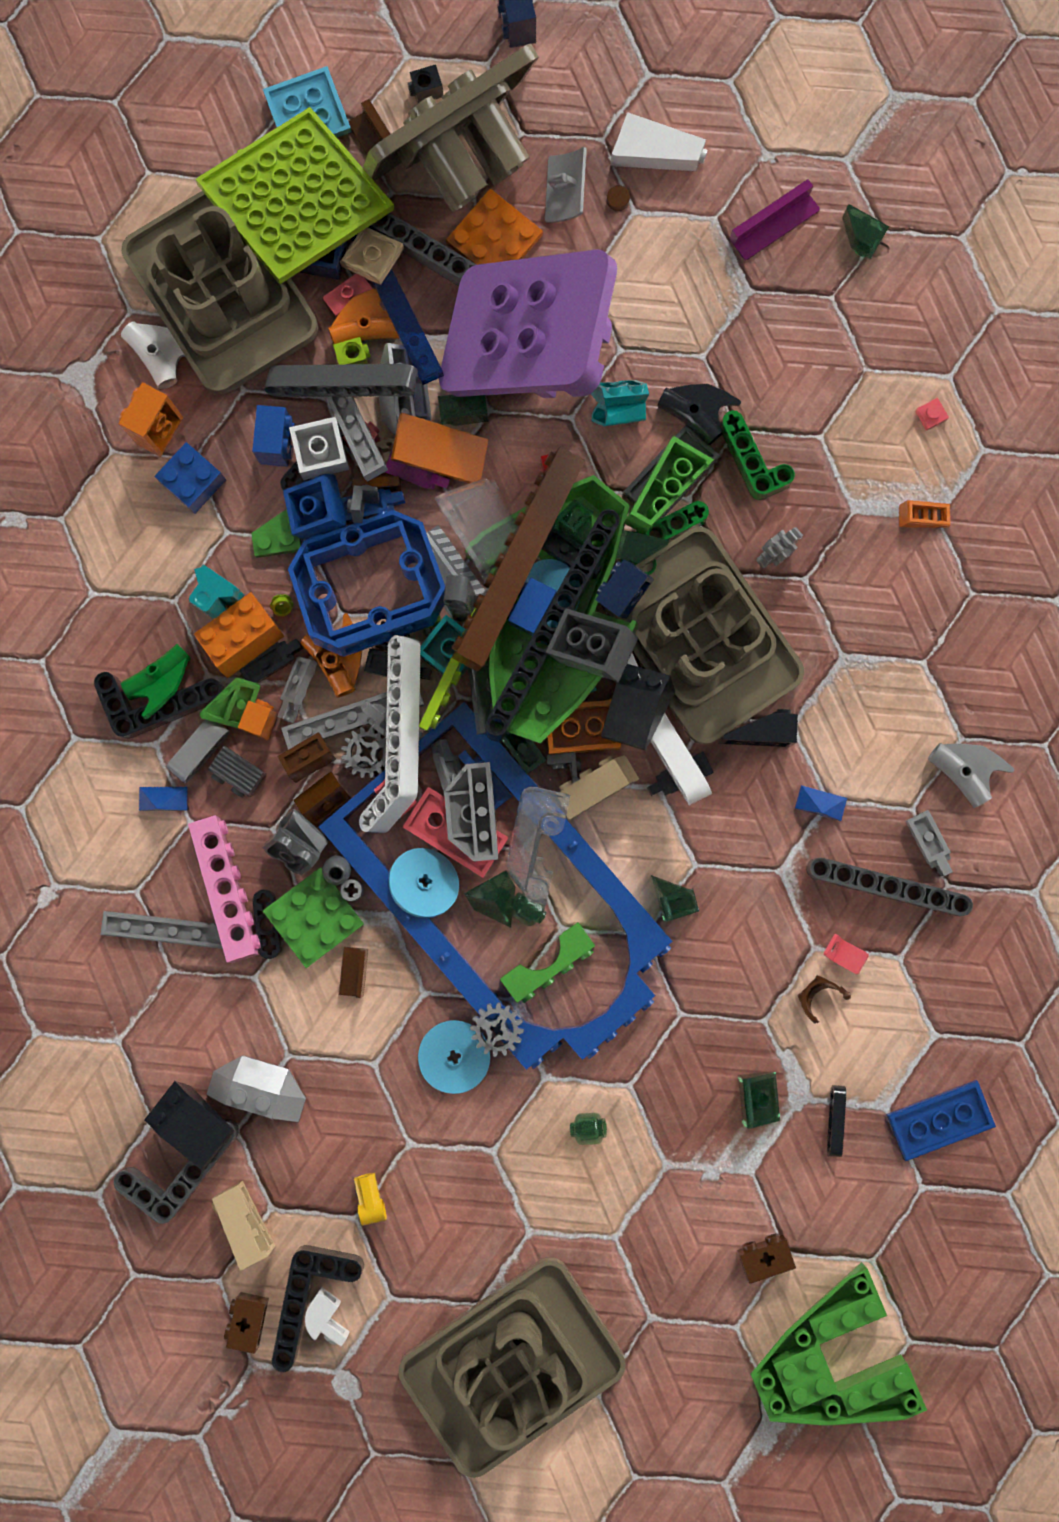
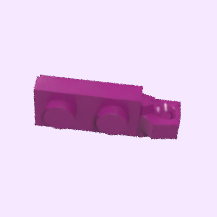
M391 450L386 463L388 469L385 471L386 473L399 476L401 479L433 490L435 484L447 489L450 482L449 479L433 472L392 461Z

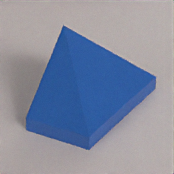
M801 785L795 809L841 821L847 798Z
M139 787V811H187L188 787Z

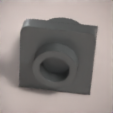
M575 752L547 755V766H552L553 770L567 769L566 764H571L572 778H577V772H582L581 759L576 758Z

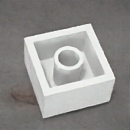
M336 417L289 427L299 472L303 480L312 479L322 474H333L349 470Z

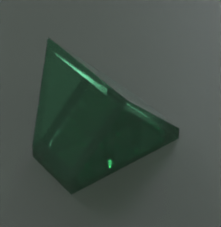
M574 499L557 516L553 526L580 545H583L592 529V514L594 512Z
M507 870L464 893L475 911L511 928L516 887Z
M651 875L663 921L667 922L699 912L693 888L688 889Z

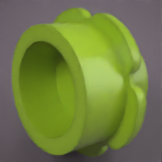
M286 594L275 595L270 603V608L276 615L286 616L291 612L293 602L291 597Z

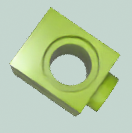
M360 337L333 344L339 365L368 364L367 358H371L368 345H362ZM353 351L359 353L356 358H348L349 353Z

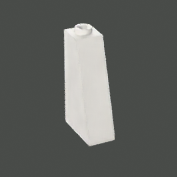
M627 112L612 152L611 165L618 167L696 171L698 164H703L708 150L704 149L706 139Z

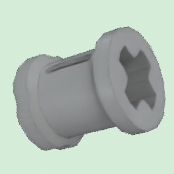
M351 879L341 885L340 892L345 900L357 901L364 894V886L360 881ZM352 883L354 888H358V893H354L353 897H351V893L347 892V887H351Z

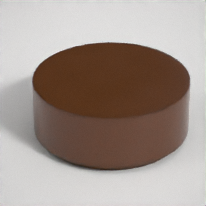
M617 185L608 191L607 204L612 210L622 211L629 205L630 193L627 188Z

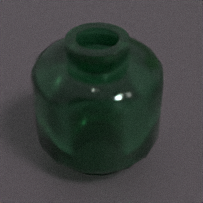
M530 891L517 893L510 904L512 917L526 926H533L536 922L540 924L547 913L544 900Z
M595 1112L577 1114L574 1122L570 1123L571 1137H575L579 1145L600 1144L603 1138L607 1136L605 1118H602L599 1113Z

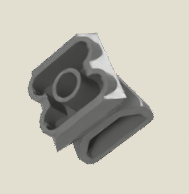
M292 809L281 819L277 833L265 842L263 849L270 857L283 862L290 871L302 876L318 861L320 853L329 839L302 814Z

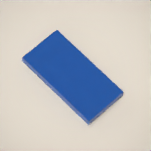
M977 1080L886 1114L905 1161L996 1127Z

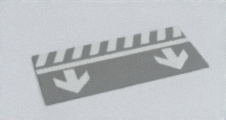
M437 525L427 532L444 584H446V576L448 575L464 576L469 578L476 596L479 594L483 595L485 589L440 526ZM445 604V605H444V608L446 609V611L448 612V614L450 615V617L453 619V617H452L450 611L448 610V608H447V606H446V604Z

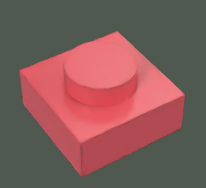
M938 398L915 410L926 431L945 422L949 418Z

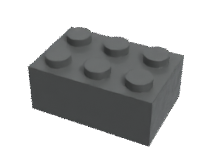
M565 609L546 653L560 664L619 682L638 637L627 626Z

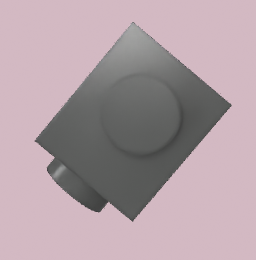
M354 485L352 499H348L347 511L351 513L353 523H363L365 503L379 504L377 487Z

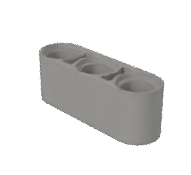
M205 719L169 761L166 768L183 783H187L223 743L230 731L221 723Z

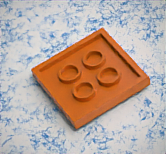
M490 188L446 239V244L476 265L523 259L543 236V230Z

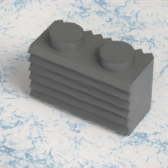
M225 746L222 747V750L208 768L213 773L211 778L222 785L227 782L233 786L231 791L241 798L244 795L251 797L266 776V773Z

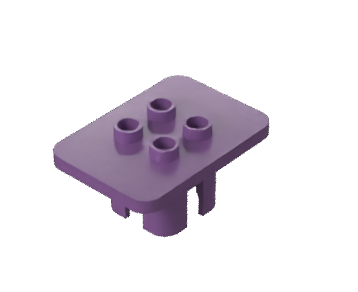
M597 249L479 264L469 268L464 273L459 284L439 373L441 388L457 397L534 392L542 398H555L557 393L555 391H565L573 397L591 394L598 387L604 365L598 362L602 342L609 343L612 332V323L608 318V312L617 275L616 261L603 250Z

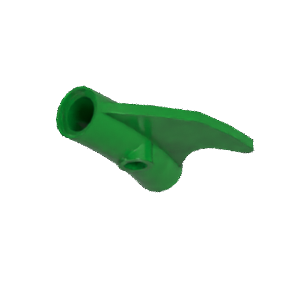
M175 644L152 664L121 682V687L129 700L141 697L149 699L142 713L144 719H148L176 693L191 657L178 644Z

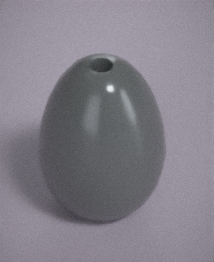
M336 855L325 861L322 867V874L328 883L341 885L350 877L351 867L344 857Z

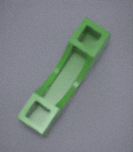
M579 922L559 935L560 952L555 962L549 967L541 970H532L519 964L500 978L516 1003L520 1000L523 1003L527 1002L535 996L533 992L540 986L545 989L555 981L553 976L561 972L564 975L574 967L572 963L579 957L583 961L594 953L592 948L595 947V944Z

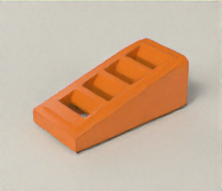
M906 500L899 505V526L907 528H949L950 504ZM919 510H921V519H919ZM928 510H930L931 520H928ZM937 510H940V521H937Z

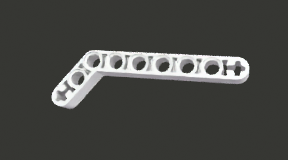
M395 635L388 644L385 786L360 816L359 825L364 832H388L417 797L420 643L415 638Z
M631 653L627 664L638 666ZM664 713L650 742L688 805H691L711 795L712 792L705 777Z

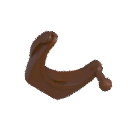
M819 975L797 995L804 1013L814 1024L819 1023V1021L812 1014L811 1002L815 994L820 990L832 988L843 994L845 1000L851 998V993L847 992L842 986L839 987L837 984Z

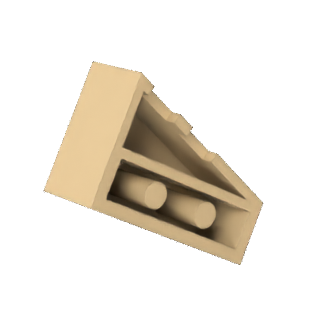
M625 755L615 759L609 756L599 762L600 768L592 771L590 768L579 774L580 780L575 783L570 780L559 787L561 791L555 794V797L568 819L578 816L629 784L639 780Z
M241 1181L215 1195L212 1198V1208L220 1218L224 1233L227 1236L240 1271L267 1258L275 1245L244 1182Z

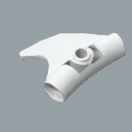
M135 321L126 325L121 332V337L141 358L159 389H166L176 384L177 363L185 355L169 329L157 325L137 324Z

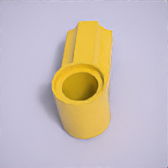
M375 1173L355 1177L354 1182L359 1201L358 1214L361 1225L364 1226L387 1220L384 1201L382 1198L380 1199Z

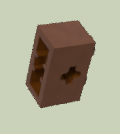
M778 1233L766 1236L765 1241L759 1243L755 1241L747 1242L742 1245L741 1249L737 1250L749 1284L796 1269L787 1239L784 1235L779 1236ZM765 1252L769 1254L767 1261L762 1259Z
M240 1292L236 1299H232L229 1314L233 1315L231 1324H227L224 1339H227L226 1348L256 1353L260 1345L269 1298ZM243 1318H247L248 1326H244Z

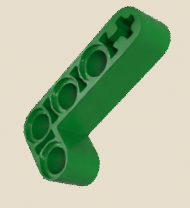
M734 410L725 413L720 424L724 431L722 435L750 495L756 500H763L789 488L795 477L794 469L790 465L781 464L768 470L741 413ZM737 441H743V442H745L746 445H747V448H746V449H740V448H738L737 445H736V442H737ZM747 462H753V463H755L756 466H757V469H756V470H750V469H748V468L746 467V463H747ZM777 474H785L788 477V481H780ZM756 483L765 484L767 490L759 491L756 488Z
M702 501L693 502L659 519L645 534L639 531L630 534L624 543V551L629 562L636 565L652 555V550L676 539L692 528L703 525L709 515L708 506ZM694 510H696L697 512H702L700 518L698 516H694L690 518L688 524L687 518L693 515ZM672 520H679L683 527L679 530L673 529L670 522ZM657 530L661 533L662 538L660 540H653L650 538L649 533ZM631 541H637L640 543L641 549L632 551L628 544ZM655 559L652 561L653 568L649 572H645L646 574L651 575L655 571L657 566Z

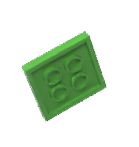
M321 867L263 910L264 914L305 968L309 967L364 925L349 903L342 897L336 886L324 879Z

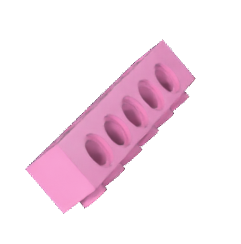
M214 815L189 823V830L226 962L234 963L259 955L260 941L257 934L253 935L251 926L254 925V920L251 912H247L245 902H248L244 888L240 889L238 880L241 879V874L238 866H234L232 857L235 854L232 844L227 843L225 834H228V828L225 820L221 821V818ZM213 837H217L218 845L213 849H209L208 841ZM218 860H223L225 863L223 870L216 872L214 869L215 863ZM229 882L231 890L228 894L223 895L221 893V886ZM236 905L238 909L236 916L229 918L227 915L228 908ZM238 928H242L244 931V937L240 941H236L233 936Z

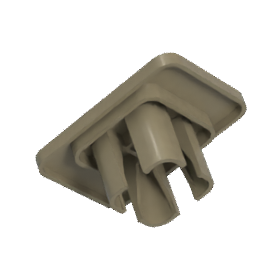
M532 44L519 49L478 77L475 76L472 70L460 75L448 85L449 91L442 96L443 100L436 104L432 96L419 102L408 111L410 117L403 122L404 126L369 150L363 169L375 181L401 163L408 169L421 161L452 213L475 199L474 193L487 185L460 141L459 135L462 134L493 186L512 175L530 157L501 110L500 104L508 93L524 80L539 59Z
M203 191L134 231L123 241L122 255L202 384L213 394L224 395L269 369L270 366H274L310 344L318 334L316 317L293 280L289 278L279 284L250 247L243 241L229 214L222 208L215 207Z
M695 527L635 565L643 572H649L653 568L652 561L655 559L657 563L655 571L649 575L654 581L627 619L618 617L603 605L602 608L608 616L629 623L632 620L637 621L639 628L635 635L638 637L632 653L642 668L671 676L675 694L668 705L694 742L698 744H711L796 688L803 680L804 666L715 534L707 528Z
M546 1257L537 1261L406 1352L400 1362L399 1378L457 1469L467 1477L476 1478L492 1470L619 1381L625 1371V1358L621 1348L566 1265L557 1258Z

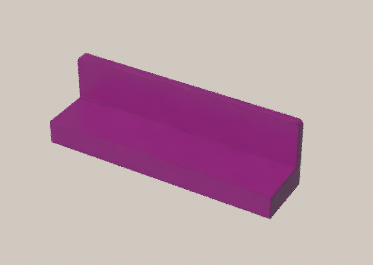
M809 179L732 230L729 240L745 261L819 212V206L810 195L813 185Z

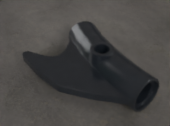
M693 384L674 388L666 387L657 407L682 421L707 445H711L724 432L719 421V409L723 406H740L741 400L710 384Z

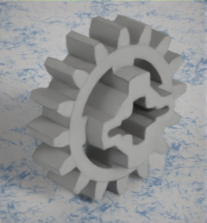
M794 527L787 533L781 530L761 548L764 552L756 561L763 569L772 563L778 566L798 549L795 544L803 537V534L797 527Z
M361 727L360 734L352 731L353 738H345L348 746H343L341 749L347 752V754L341 758L342 760L349 761L345 765L347 769L354 768L352 770L353 775L361 772V778L365 779L366 774H369L373 779L375 778L374 772L381 774L383 772L381 768L385 767L386 737L382 739L383 734L380 732L374 734L373 727H370L368 732ZM370 737L376 739L377 741L368 743L365 742L363 738ZM356 744L357 751L356 754L352 757V749ZM362 744L369 750L373 749L370 752L373 762L366 756L362 757L364 755ZM383 748V756L381 761L379 762L377 760L378 753ZM362 763H368L371 765L372 768L365 769L359 767L358 765H361Z
M501 1002L497 1003L496 1008H493L489 1003L487 1004V1011L482 1008L478 1010L481 1017H473L477 1025L470 1027V1030L476 1031V1034L471 1038L472 1040H479L476 1046L477 1049L482 1046L485 1047L484 1054L492 1050L494 1057L497 1056L498 1051H501L506 1056L507 1048L514 1051L516 1047L513 1043L521 1042L522 1039L517 1034L524 1033V1029L518 1028V1025L523 1020H516L517 1010L512 1013L509 1012L510 1005L503 1009L501 1008ZM500 1013L498 1018L492 1020L486 1018L490 1014ZM507 1018H509L513 1024V1031L508 1029L506 1023ZM502 1020L501 1030L503 1033L499 1032L492 1039L494 1029L491 1026L495 1027ZM481 1027L486 1030L488 1035L487 1041L482 1036ZM502 1039L506 1041L508 1040V1042L503 1045H495L496 1041Z

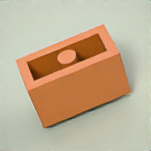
M256 699L254 703L248 700L238 728L249 734L269 740L278 714L273 711L274 707L267 702Z

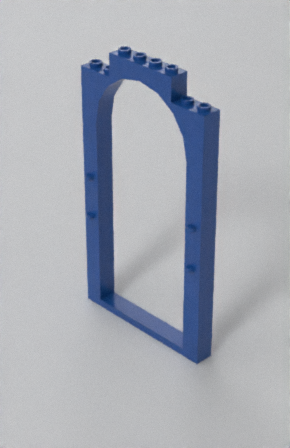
M463 702L443 719L436 729H432L419 740L418 757L454 727L484 762H490L491 771L609 905L626 933L629 954L626 977L622 990L605 1012L582 1025L555 1029L527 1022L519 1015L515 1017L516 1020H523L518 1025V1028L524 1029V1033L517 1034L522 1040L520 1043H513L516 1049L514 1051L510 1048L508 1049L526 1070L530 1066L535 1069L544 1061L542 1056L547 1051L553 1053L562 1045L560 1041L562 1038L566 1040L582 1060L585 1057L590 1059L600 1050L598 1046L603 1041L609 1043L617 1036L616 1030L620 1026L624 1025L627 1027L636 1019L634 1014L640 1009L645 1011L654 1003L652 998L656 995L636 973L638 971L644 973L653 965L651 960L657 955L660 957L665 955L671 949L669 944L673 941L499 741H491L486 734L477 735L474 712ZM384 770L322 823L319 828L479 1015L478 1010L482 1008L487 1011V1004L489 1003L493 1008H496L497 1003L501 1002V1008L505 1009L506 1005L431 918H420L410 915L397 905L389 890V869L347 822L346 819L376 794L374 789L385 780ZM500 1013L490 1014L486 1018L491 1020L498 1018ZM507 1018L506 1023L508 1029L513 1031V1024L510 1021V1019ZM502 1020L495 1027L491 1026L496 1035L499 1032L503 1033L501 1030ZM501 1040L504 1044L508 1042V1040Z

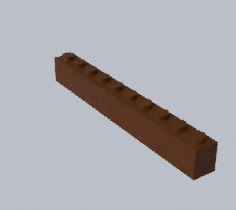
M561 446L555 453L552 451L549 453L544 462L547 465L545 472L541 471L534 482L537 485L535 492L531 491L524 502L527 507L524 513L520 512L514 522L517 527L514 533L510 532L504 542V545L507 547L504 553L500 552L493 564L496 566L494 573H489L484 581L483 586L486 589L483 595L479 594L473 603V607L476 608L473 615H468L462 625V628L465 629L462 637L457 636L451 649L455 650L451 658L475 671L483 667L585 460Z

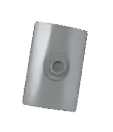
M586 147L567 154L549 156L545 209L546 223L567 221L582 215Z

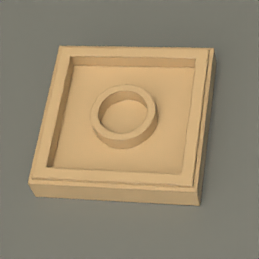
M367 227L358 233L341 259L340 264L341 267L381 285L404 250V245Z

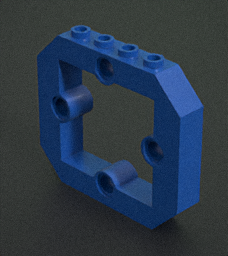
M395 510L380 512L374 517L363 519V523H354L322 535L316 534L303 541L288 567L311 640L315 645L342 657L390 641L395 635L405 636L433 626L445 605V584L423 522ZM403 537L407 550L400 555L399 564L405 578L411 581L418 580L424 600L389 611L386 607L378 606L369 612L368 619L334 630L328 611L335 607L337 602L336 596L330 584L325 581H318L314 567L347 555L360 556L367 548ZM358 538L356 542L350 543L352 539ZM411 563H417L415 567H408ZM327 594L325 598L318 599L320 595ZM386 619L384 624L377 625L379 620Z

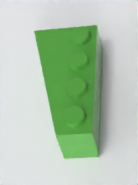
M673 436L662 452L624 523L645 534L707 470L714 459Z

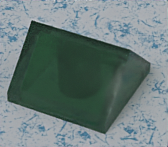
M776 1072L738 1075L742 1122L745 1127L752 1129L781 1121Z

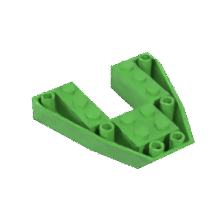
M862 1262L808 1309L783 1334L751 1373L770 1421L827 1426L906 1420L927 1411L908 1363L901 1354L834 1382L819 1345L887 1316L868 1268Z

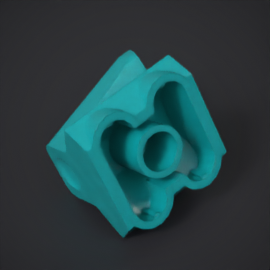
M637 380L600 382L598 387L591 393L598 403L593 409L591 418L592 422L605 427L646 420V401L649 396L646 383Z
M202 564L201 567L194 569L198 585L189 596V602L212 619L217 618L222 612L227 610L226 605L232 606L245 596L240 589L206 565Z

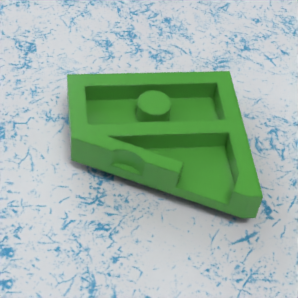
M287 509L251 533L256 558L298 552L302 545L301 538L292 535Z
M236 677L201 711L200 717L238 728L248 700L255 703L260 685Z

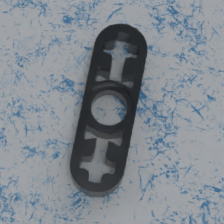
M259 890L254 894L252 900L256 934L261 945L258 951L263 958L273 959L281 953V937L274 926L270 931H264L261 928V921L267 916L265 914L259 915V911L264 910V905L259 903L258 899H261L262 894L265 893L266 897H270V902L266 903V907L276 901V897L270 890ZM275 933V938L271 937L270 941L271 945H276V950H273L272 955H269V951H264V946L268 945V939H262V935Z
M832 1085L830 1090L827 1154L830 1157H842L846 1111L845 1086Z

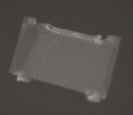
M487 477L441 493L434 498L441 514L454 530L475 567L480 572L483 581H485L489 573H494L496 566L493 564L500 552L504 553L507 547L504 545L508 534L510 532L514 533L517 527L514 524L515 520L497 494L500 492L497 484L493 479L489 481Z
M528 787L523 790L520 796L506 860V871L527 899L546 905L553 871L545 868L543 864L544 858L538 857L537 852L541 834L554 836L562 831L570 795L538 787Z

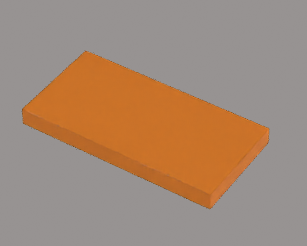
M402 412L399 414L391 460L478 486L481 482L489 439Z

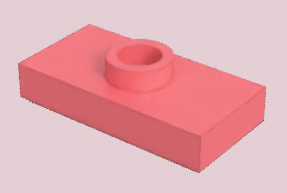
M355 273L323 296L322 299L337 318L340 311L354 296L373 288L365 277Z

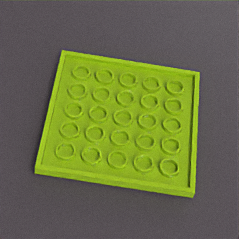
M311 107L196 178L198 187L215 207H220L229 214L243 241L250 247L279 284L285 282L394 210L392 201Z

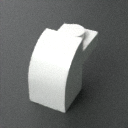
M323 1287L317 1292L306 1311V1329L314 1340L317 1339L320 1333H323L324 1338L333 1345L337 1343L339 1346H342L350 1331L331 1318L339 1307L341 1300Z

